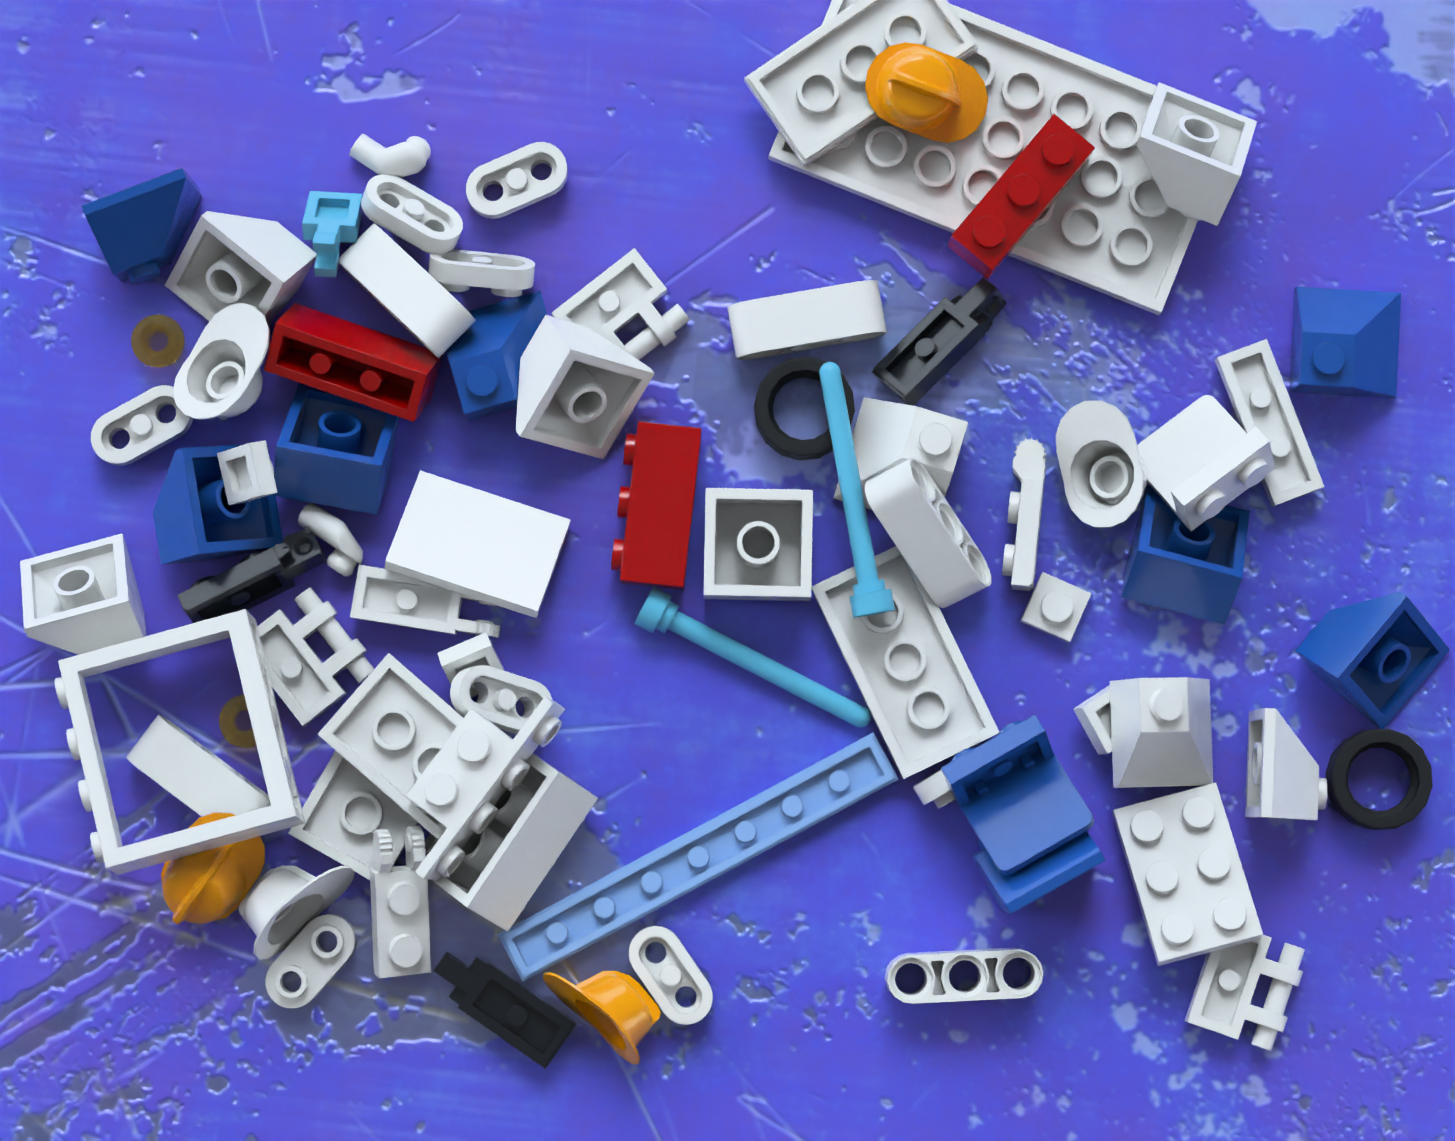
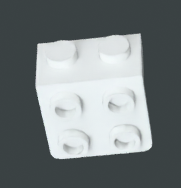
M1204 395L1137 445L1139 455L1143 459L1147 470V483L1190 531H1193L1207 519L1217 515L1232 500L1248 488L1258 484L1268 473L1275 469L1270 441L1257 427L1246 433L1222 405L1210 395Z

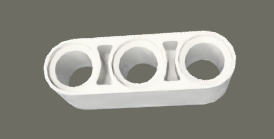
M375 223L339 257V264L437 358L476 321L456 298Z
M877 280L857 281L735 303L727 307L737 360L757 359L872 339L887 333Z
M910 458L865 483L866 497L873 512L936 605L940 608H946L991 585L992 577L985 558L920 461L916 458Z
M159 714L126 756L128 761L201 817L213 812L239 815L271 806L267 793L178 726Z
M1019 948L905 953L891 960L885 973L886 985L892 995L904 1003L911 1004L1024 998L1036 992L1043 979L1042 965L1037 957ZM1023 958L1030 965V979L1022 987H1009L1003 978V968L1011 959ZM959 961H971L976 966L978 972L976 983L970 989L956 990L949 980V972L952 966ZM908 963L918 964L923 969L925 975L922 987L913 993L900 991L895 982L898 969Z

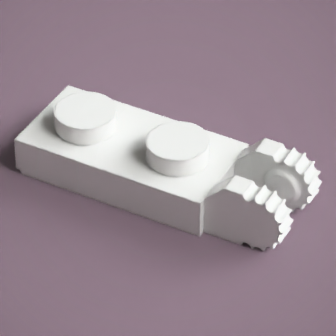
M1025 438V441H1020V444L1016 446L1017 450L1014 451L1016 456L1013 458V474L1021 482V492H1010L1008 523L1017 524L1015 545L1005 544L1002 576H1012V590L1022 591L1034 589L1046 471V459L1044 458L1046 457V453H1044L1046 450L1042 447L1043 443H1039L1038 439L1033 440L1032 438L1029 440Z
M359 565L350 614L351 618L456 635L457 631L481 635L486 632L488 637L499 638L500 626L495 625L491 621L459 619L462 599L477 601L488 606L497 605L387 569Z
M419 825L408 826L406 829L405 866L392 867L393 841L388 829H378L373 832L374 869H370L373 968L374 974L378 978L431 973L428 879L422 878L415 872L426 858L424 832Z

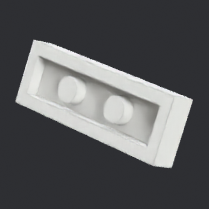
M1265 339L1217 357L1215 363L1240 426L1246 433L1257 427L1270 441L1275 469L1265 476L1262 483L1271 507L1323 488V481L1268 340Z

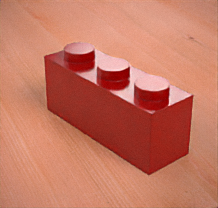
M1053 114L951 235L947 247L988 280L1085 165L1095 147L1057 115Z
M294 303L275 323L264 371L415 422L431 401L443 354L437 358L430 350L420 345Z
M638 421L637 433L626 434L623 465L633 466L631 486H620L617 510L618 518H627L625 538L614 539L611 570L621 571V584L654 586L684 591L702 428Z

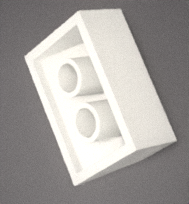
M533 753L526 762L530 765V768L521 783L511 791L506 789L494 806L498 810L492 822L482 833L476 834L474 832L462 848L465 856L458 868L449 877L441 876L438 882L434 881L464 906L507 932L524 910L526 904L598 799L595 795ZM431 833L425 841L426 856L438 841Z

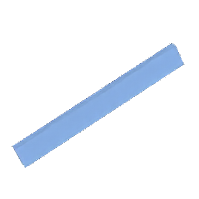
M873 732L512 926L508 932L505 930L497 935L523 982L898 780V777Z

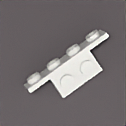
M544 697L514 739L473 709L468 711L406 795L447 827L446 831L415 871L424 879L438 882L441 876L447 878L458 868L465 856L462 848L474 832L480 834L489 826L498 810L494 806L506 789L509 791L513 790L526 776L530 765L526 763L538 745L545 747L556 736L562 725V721L558 718L565 708L557 702Z

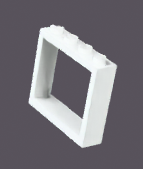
M246 609L58 660L62 677L55 679L56 693L62 708H69L73 728L67 729V741L74 760L81 759L85 776L84 780L78 782L79 793L85 810L87 812L93 811L97 832L90 834L91 845L97 862L99 864L105 863V867L108 870L120 875L305 824L257 622ZM231 638L271 806L123 846L84 678Z

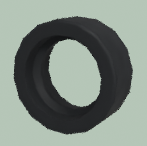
M812 357L788 359L772 368L759 385L754 402L756 426L765 443L782 456L800 461L818 459L833 451L829 428L825 433L814 439H796L788 436L779 428L773 413V403L776 394L783 385L800 378H810L821 383L819 370L826 361ZM841 373L851 426L855 413L853 391Z
M1391 729L1363 730L1344 739L1331 754L1325 772L1327 794L1335 810L1348 822L1370 830L1395 829L1414 820L1426 806L1433 787L1431 765L1423 749L1408 735ZM1370 748H1385L1395 752L1404 760L1409 770L1410 785L1406 796L1397 806L1388 810L1374 811L1363 807L1353 798L1348 788V772L1351 763L1360 753Z

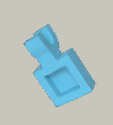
M310 191L302 227L303 240H313V251H317L314 266L315 276L336 277L339 264L340 242L356 243L363 214L361 207L362 194Z

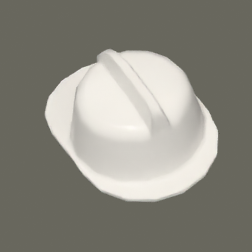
M245 303L228 305L216 313L204 328L192 352L183 363L175 378L173 395L176 406L186 416L197 420L213 419L215 417L226 420L229 417H236L248 411L256 403L262 392L263 376L260 366L269 347L270 334L266 317L257 307Z
M1102 400L1083 401L1071 407L1060 420L1056 432V453L1070 509L1082 522L1093 527H1114L1125 522L1137 510L1147 483V470L1143 459L1139 455L1135 434L1128 418L1114 405Z
M282 865L269 870L260 877L242 902H240L238 908L240 915L257 936L254 943V954L257 958L269 959L287 948L311 920L321 914L346 891L354 878L355 872L350 866H339L315 877L297 866Z

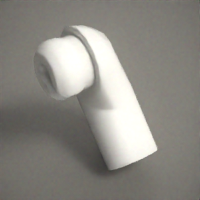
M362 134L352 146L349 156L378 175L388 174L403 178L420 172L426 166V161L431 156V149L427 141L418 136L409 137L406 142L385 148L367 135Z
M314 503L306 505L299 515L298 524L304 529L310 528L315 536L335 548L333 553L327 558V565L345 577L352 575L357 563L361 565L363 560V550L346 524L339 518Z

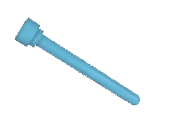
M826 362L821 366L819 375L858 583L853 585L854 595L849 596L853 618L894 611L892 590L886 589L884 579H878L841 371L836 363Z
M653 586L634 623L635 625L651 633L656 629L665 634L668 629L856 727H865L870 723L871 714L867 708L677 611L679 605L670 601L672 595Z

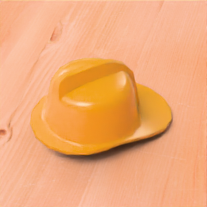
M908 42L889 46L875 57L867 70L865 90L868 102L878 117L893 126L927 139L946 143L965 139L977 130L986 115L987 91L985 82L976 69L958 58L930 47Z
M213 812L199 817L189 828L235 815L232 813ZM254 837L165 862L161 872L164 900L173 912L172 921L177 925L183 921L205 924L227 918L233 913L259 878L265 864V846L261 837Z
M602 971L577 985L551 972L543 974V980L548 988L571 1010L594 1027L623 1059L633 1065L640 1063V1056L636 1046L648 1033L651 1026L659 1019L661 1012L659 1006L639 982L630 975L618 971Z

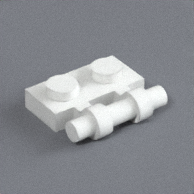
M635 248L551 313L555 318L590 328L638 360L660 343L663 347L677 338L674 332L690 321L687 314L678 304L662 316L652 305L667 293V288ZM639 315L647 325V328L623 345L615 333Z
M311 587L294 599L306 615L293 625L285 613L279 609L257 626L272 687L302 726L309 724L347 694L334 678L342 670L347 668L359 684L374 670L373 666L364 656L367 652L358 638L352 640L335 619L338 613L329 601L323 603ZM316 631L322 635L335 652L325 662L320 660L305 640Z
M1263 935L1262 939L1207 953L1185 1021L1237 1040L1245 1020L1257 1023L1258 1025L1251 1044L1272 1051L1277 1032L1284 1031L1288 1019L1283 1014L1293 985L1299 986L1303 971L1298 969L1305 949L1284 943L1279 961L1275 962L1265 958L1272 938ZM1260 974L1273 978L1263 1008L1250 1004Z

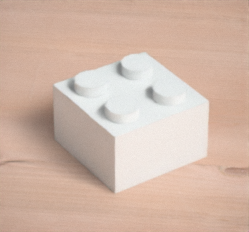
M706 488L704 599L810 601L812 587L813 490Z

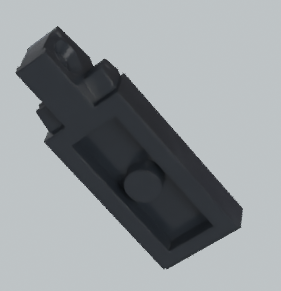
M984 277L963 297L958 295L952 300L944 297L873 368L872 373L882 385L906 405L914 406L988 332L993 324V319L1007 304L999 290Z
M306 528L286 535L282 543L275 544L274 547L264 552H255L247 555L238 565L216 576H207L199 579L190 589L177 596L183 610L193 623L243 609L248 610L294 587L293 578L325 563L326 558L310 528Z
M446 952L434 969V972L456 986L449 998L459 1004L457 1008L545 1069L577 1024L490 962L487 964L478 957L475 958L469 967L449 952Z

